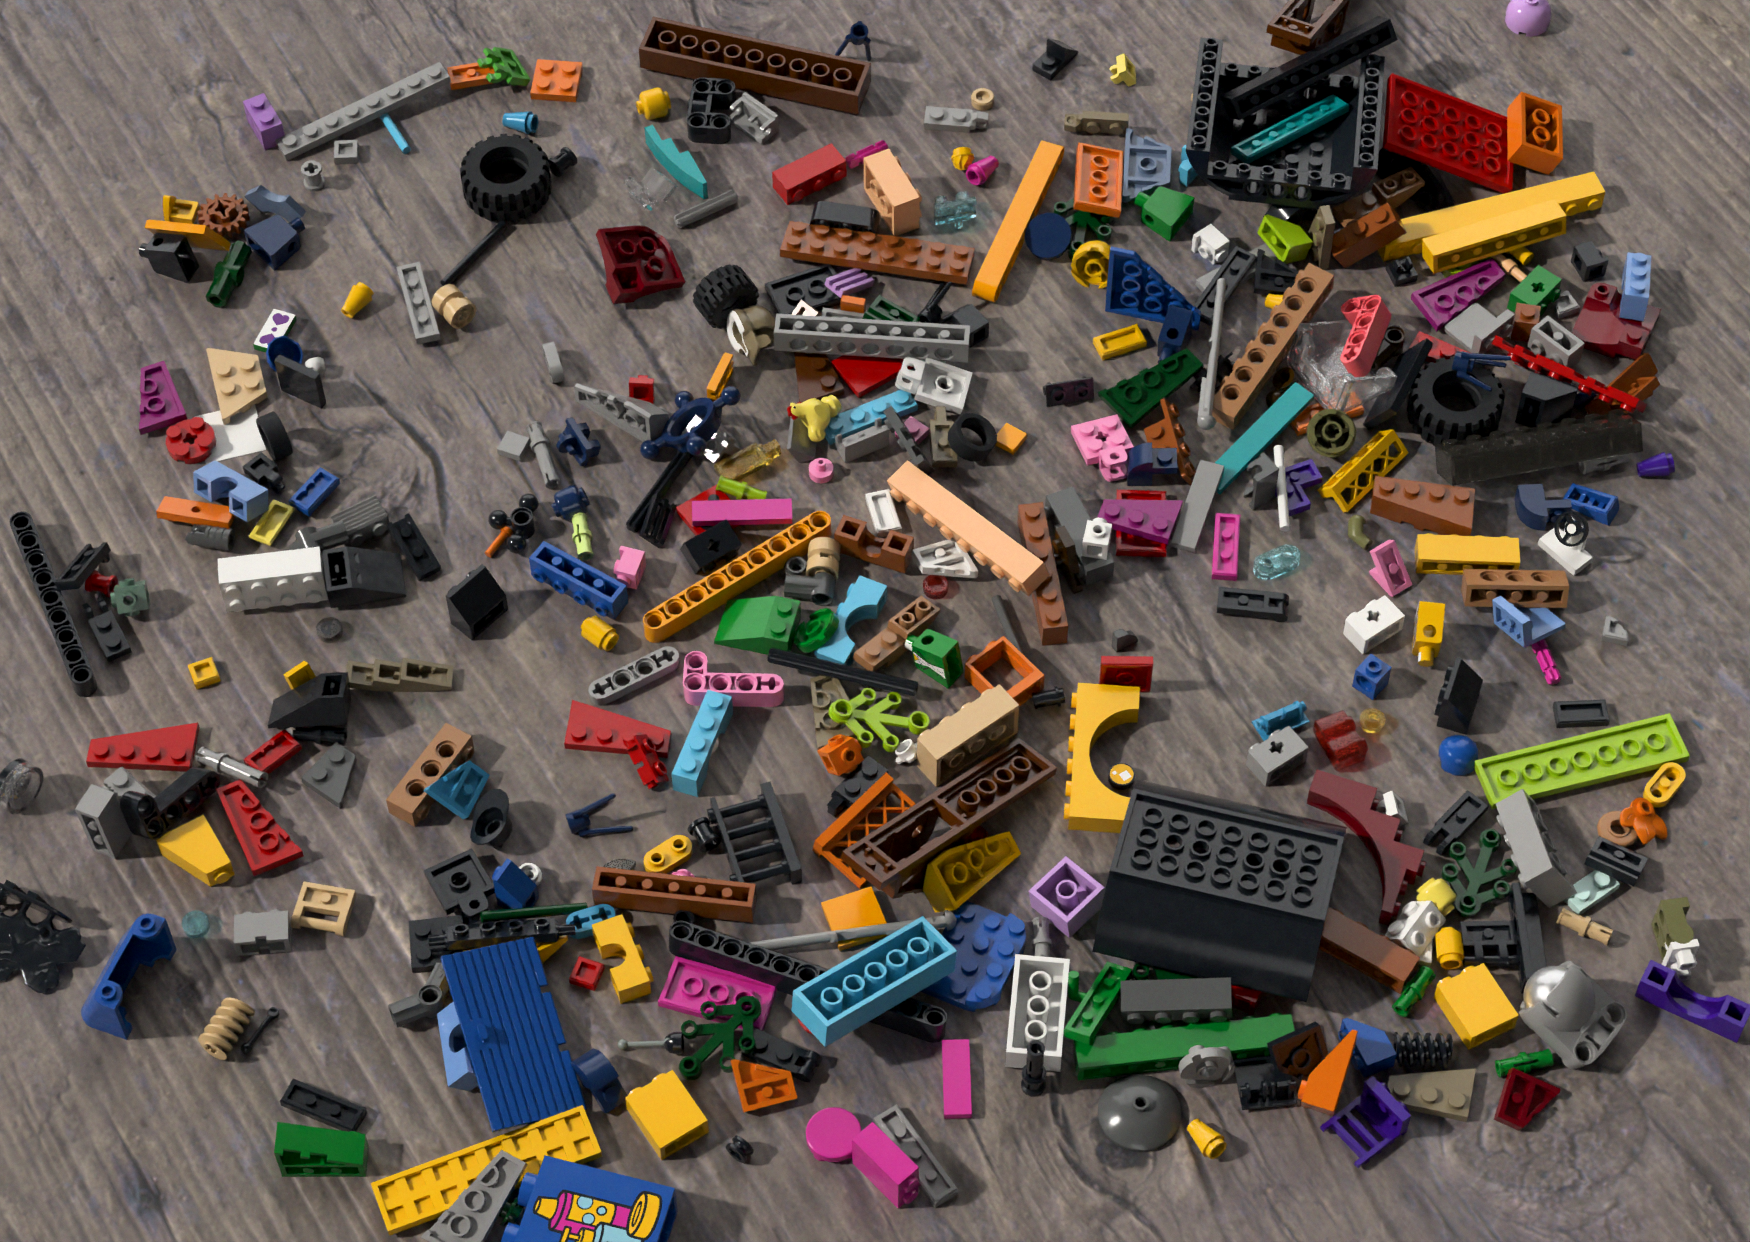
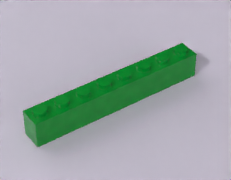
M1274 1013L1268 1017L1256 1018L1254 1016H1247L1241 1020H1226L1207 1024L1195 1022L1180 1027L1167 1025L1154 1030L1140 1028L1127 1033L1114 1031L1106 1035L1095 1036L1090 1045L1074 1040L1073 1056L1077 1079L1079 1081L1179 1069L1178 1065L1182 1058L1189 1054L1188 1050L1196 1045H1202L1205 1048L1226 1046L1230 1048L1233 1059L1268 1056L1270 1052L1267 1043L1293 1032L1295 1029L1291 1014Z

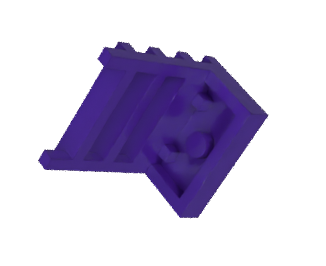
M1372 1076L1365 1081L1362 1095L1322 1124L1320 1129L1325 1132L1331 1127L1359 1157L1354 1163L1359 1168L1364 1163L1367 1164L1373 1156L1380 1154L1387 1145L1394 1143L1395 1139L1400 1135L1403 1136L1407 1133L1411 1115L1406 1105L1398 1102L1391 1095L1389 1088ZM1356 1109L1384 1140L1379 1143L1350 1112ZM1343 1118L1372 1149L1366 1152L1338 1121Z

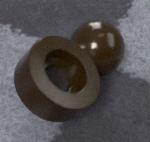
M1285 367L1275 373L1273 385L1276 389L1270 391L1266 396V404L1269 408L1295 382H1299L1298 375L1293 369Z

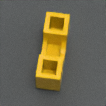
M621 914L592 924L593 937L602 960L612 956H619L625 959L621 965L610 969L611 981L620 1004L651 994L650 983L654 982L653 975L649 966L644 968L641 961L645 959L640 944H634L632 938H635V932L631 922L626 923Z

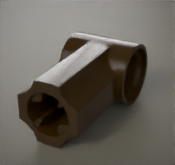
M1397 325L1387 327L1371 367L1372 371H1378L1392 357L1402 353L1406 335L1402 327Z

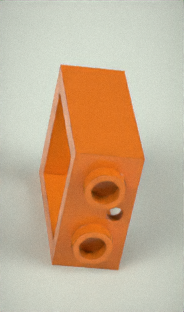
M1002 636L997 641H991L979 654H974L968 658L965 663L964 678L981 694L987 689H993L994 687L980 673L1003 657L1024 678L1006 691L1020 707L1032 698V693H1037L1044 689L1045 675L1008 639Z

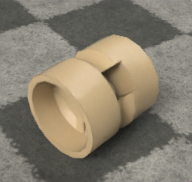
M447 284L436 291L431 301L434 309L441 316H444L445 320L456 329L463 328L469 324L476 314L475 305L467 297H464V294L454 284Z
M818 537L810 541L806 576L814 577L817 573L825 572L832 574L836 580L838 579L841 545L838 541L829 537Z

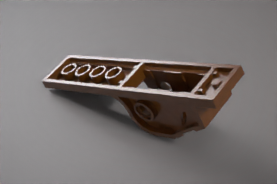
M1289 0L1267 26L1266 33L1272 34L1271 46L1302 55L1340 36L1351 0H1332L1334 1L1333 4L1329 5L1322 13L1321 18L1313 24H1310L1315 0Z
M1018 738L842 851L841 860L892 899L902 897L908 893L924 892L923 885L927 864L944 850L966 844L971 834L980 824L1056 774L1057 767ZM938 816L951 826L949 831L927 842L934 831Z

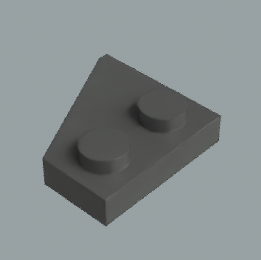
M336 742L301 777L302 783L341 809L344 804L343 798L346 788H349L351 781L350 775L354 771L357 762L356 755Z

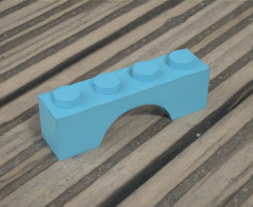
M859 575L856 583H851L849 586L847 599L844 603L841 602L837 608L838 628L823 646L814 651V655L819 659L851 666L854 661L855 643L848 637L847 632L852 625L861 620L878 618L887 601V585Z
M707 690L672 771L673 790L698 797L707 776L708 764L714 744L721 733L725 734L733 715L732 696Z

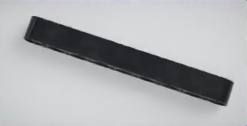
M17 512L12 515L9 521L16 543L74 691L80 697H89L96 692L97 682L62 592L58 591L54 584L56 577L33 519L27 512Z

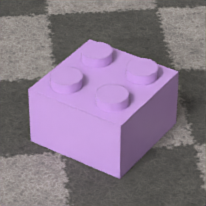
M1065 856L1029 890L1030 903L1033 909L1043 917H1047L1050 923L1070 938L1101 909L1105 887Z

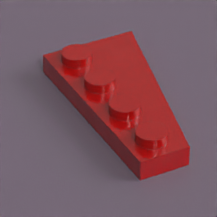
M572 700L564 745L565 749L629 755L626 750L628 747L626 742L634 739L633 736L647 734L655 744L657 756L668 758L671 731Z
M241 779L216 789L254 876L304 856L299 846L294 844L287 832L276 823L274 817L264 809L260 801Z

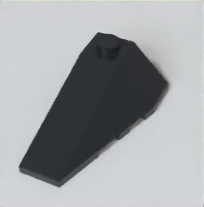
M1384 148L1379 150L1377 174L1381 179L1412 167L1425 181V184L1410 197L1415 204L1427 212L1456 205L1435 167Z

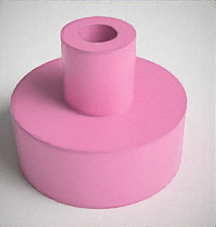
M817 458L809 464V477L812 481L822 484L829 482L833 478V464L830 460Z

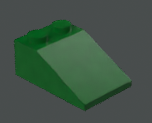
M779 596L727 600L714 644L768 655L770 648L791 652L794 635L801 620L800 601Z

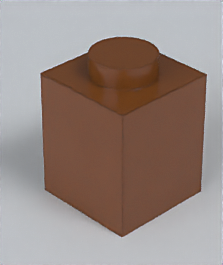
M1516 303L1513 320L1514 327L1511 331L1510 339L1529 342L1531 329L1539 323L1541 306Z

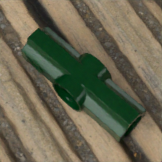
M237 240L235 243H232L223 262L219 261L216 264L214 280L206 294L207 302H210L214 307L222 308V306H226L235 286L239 287L242 284L244 268L252 254L251 247L246 245L245 242Z

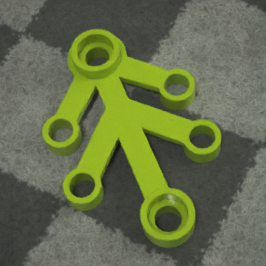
M864 688L861 694L850 701L845 699L836 700L830 705L828 711L830 718L834 722L848 726L857 736V741L862 748H868L871 746L874 736L870 731L864 730L857 722V720L864 721L883 740L882 747L887 752H894L896 750L899 739L891 734L882 724L909 728L911 733L919 735L927 730L930 722L928 715L921 711L913 712L910 717L883 714L888 709L895 710L900 706L902 698L897 692L888 693L885 699L866 711L858 710L857 708L863 704L869 706L874 703L876 692L871 688ZM889 699H894L897 702H891ZM862 737L867 738L869 741L863 740ZM887 741L893 742L894 745L888 744Z

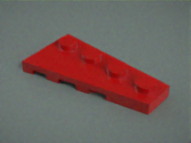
M197 722L91 739L86 763L88 767L98 768L123 767L124 769L186 772L193 765L200 727Z

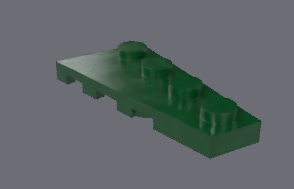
M1186 348L1160 361L1158 365L1150 369L1145 368L1139 371L1138 375L1128 380L1125 378L1117 382L1116 386L1108 390L1105 388L1099 391L1098 396L1132 429L1161 404V399L1170 397L1201 371L1203 363Z

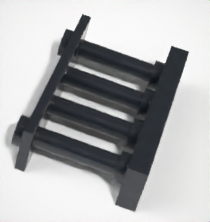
M771 781L760 784L761 795H757V798L719 809L715 797L710 798L711 808L707 809L710 824L716 825L732 872V875H729L730 881L753 883L784 874V876L789 875L792 885L802 882L801 866ZM756 809L766 810L768 816L765 817V820L726 831L723 822L724 818ZM766 830L774 832L775 838L773 842L737 852L733 851L730 840ZM776 852V854L781 853L783 860L780 861V864L741 874L738 862Z

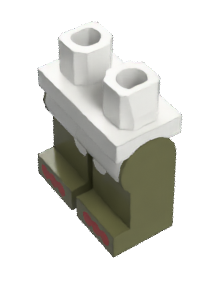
M1687 897L1661 900L1656 911L1657 913H1655L1651 923L1663 960L1662 965L1675 970L1681 981L1690 979V969L1694 968L1697 964L1695 955L1699 948L1698 939H1693L1694 931L1686 921V915L1690 908Z

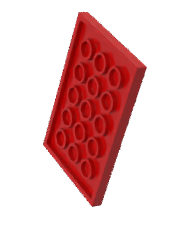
M1394 73L1389 76L1383 136L1384 149L1504 194L1512 191L1514 163L1508 161L1506 116Z

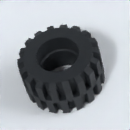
M729 264L711 271L709 275L701 280L693 294V303L709 325L713 328L722 329L724 327L727 328V318L732 310L756 305L759 293L758 288L741 267Z

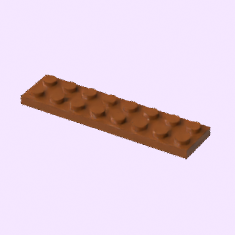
M789 221L780 248V257L965 285L967 284L975 254V248L962 245L957 246L941 242L896 237L894 235H875L872 232H856V230L852 231L847 228H829L825 225H810L799 221Z

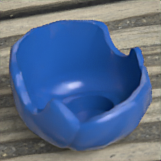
M288 336L274 338L268 344L266 351L267 363L274 371H276L274 360L278 355H282L302 364L304 356L299 343Z
M1453 735L1445 738L1441 742L1438 751L1442 769L1452 775L1464 776L1473 772L1474 761L1478 760L1476 743L1468 736Z

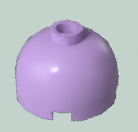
M1511 0L1506 9L1505 22L1507 27L1516 34H1519V32L1526 33L1527 37L1538 36L1544 33L1551 20V7L1547 0Z

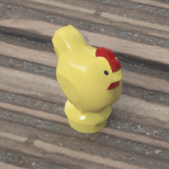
M829 395L828 397H823L821 401L811 398L803 403H790L787 411L788 416L793 420L801 419L808 429V437L811 441L817 443L825 438V429L830 423V418L836 417L841 411V403L835 396Z

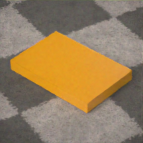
M150 219L145 224V228L153 234L185 235L191 247L229 251L231 243L206 225Z

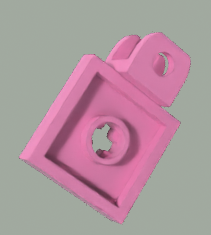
M1117 414L1071 426V434L1087 466L1099 463V469L1108 482L1127 477V467L1125 465L1127 464V455L1134 446ZM1118 470L1119 473L1112 474L1111 471Z

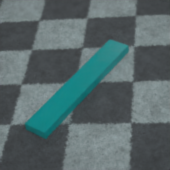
M1332 94L1232 146L1231 154L1243 163L1250 164L1349 112V104Z
M1295 382L1215 462L1216 464L1224 465V472L1217 489L1218 494H1221L1314 400V394Z

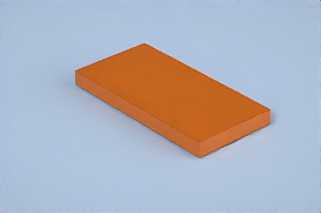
M1078 143L1073 209L1116 218L1120 217L1124 151Z

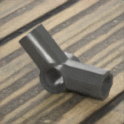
M339 521L318 529L316 527H306L299 530L295 534L296 540L283 551L320 547L322 555V550L349 543L350 540L343 521Z
M442 962L435 964L426 984L419 989L417 994L388 1005L392 1020L397 1028L424 1017L428 1019L437 1018V1013L444 1009V1002L450 989Z

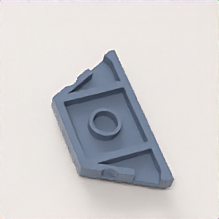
M1126 128L1122 192V202L1125 203L1135 200L1139 192L1151 195L1161 186L1170 189L1172 147L1164 143H1158L1148 136H1145L1143 139L1134 135L1133 130L1130 128Z

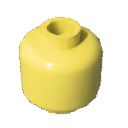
M1432 877L1416 890L1419 893L1416 901H1432L1444 917L1455 909L1452 903L1456 900V894L1445 880L1441 878L1435 880Z

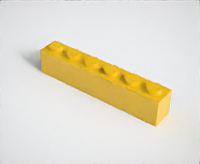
M1555 199L1423 238L1422 257L1433 274L1566 234L1567 215Z

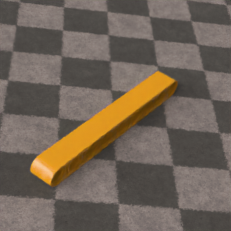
M1043 140L1040 142L975 279L972 296L994 303L997 301L1024 244L1026 228L1030 221L1037 216L1062 162L1064 146Z
M824 511L811 513L648 611L643 617L645 638L652 643L662 642L725 604L727 600L735 598L781 570L791 557L806 555L811 540L818 537H831L830 515Z

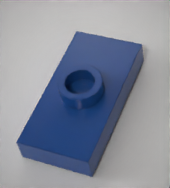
M320 467L289 499L290 506L310 516L338 487L340 479Z

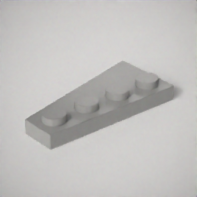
M501 1150L481 1171L477 1179L458 1196L453 1205L441 1214L438 1221L421 1238L428 1242H485L526 1169L527 1163Z

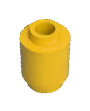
M596 615L586 618L581 625V636L600 650L610 651L619 640L616 629Z
M1452 927L1440 929L1434 936L1437 961L1443 969H1457L1462 966V961L1464 960L1462 934Z

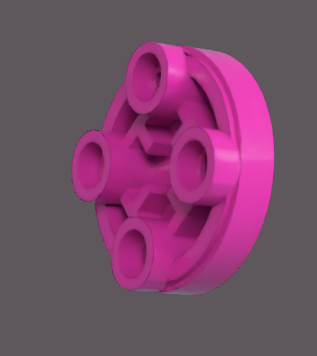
M838 1107L825 1108L814 1114L809 1120L806 1127V1142L816 1160L840 1162L852 1158V1139L861 1132V1126L858 1119L851 1112Z

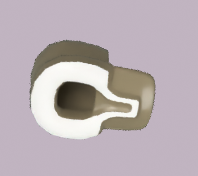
M759 305L734 309L727 318V334L730 343L738 353L745 354L753 366H757L755 358L760 349L774 343L775 318L768 309Z

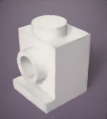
M1209 224L1193 235L1191 250L1194 253L1199 251L1203 258L1208 259L1214 265L1226 259L1230 241L1212 224Z
M1095 518L1093 521L1087 520L1082 544V556L1107 560L1112 524L1103 518Z

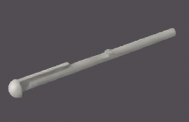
M1224 278L1217 280L1212 331L1209 339L1211 350L1208 359L1207 377H1202L1197 424L1203 430H1210L1216 424L1212 411L1226 291V279Z
M945 910V915L925 918L935 929L947 927V931H949L956 925V916L949 910ZM917 919L748 943L769 950L827 942L835 943L841 940L885 934L890 935Z

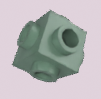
M134 578L120 580L119 584L115 585L114 592L110 593L112 607H117L118 614L125 613V616H135L140 614V610L150 608L151 604L146 580L137 582L134 581Z

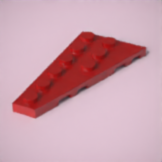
M1495 335L1492 345L1506 353L1507 356H1511L1510 361L1526 370L1529 368L1536 373L1578 386L1579 392L1591 396L1592 392L1598 394L1599 400L1612 405L1613 401L1621 404L1620 409L1632 414L1635 410L1643 413L1647 406L1642 400L1611 386L1605 387V384L1589 376L1586 379L1583 375L1567 366L1540 354L1534 355L1533 352L1517 344L1514 347L1504 338Z

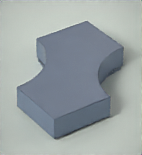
M262 185L249 190L244 196L260 212L278 214L288 222L297 217H303L306 212L290 195L275 194Z

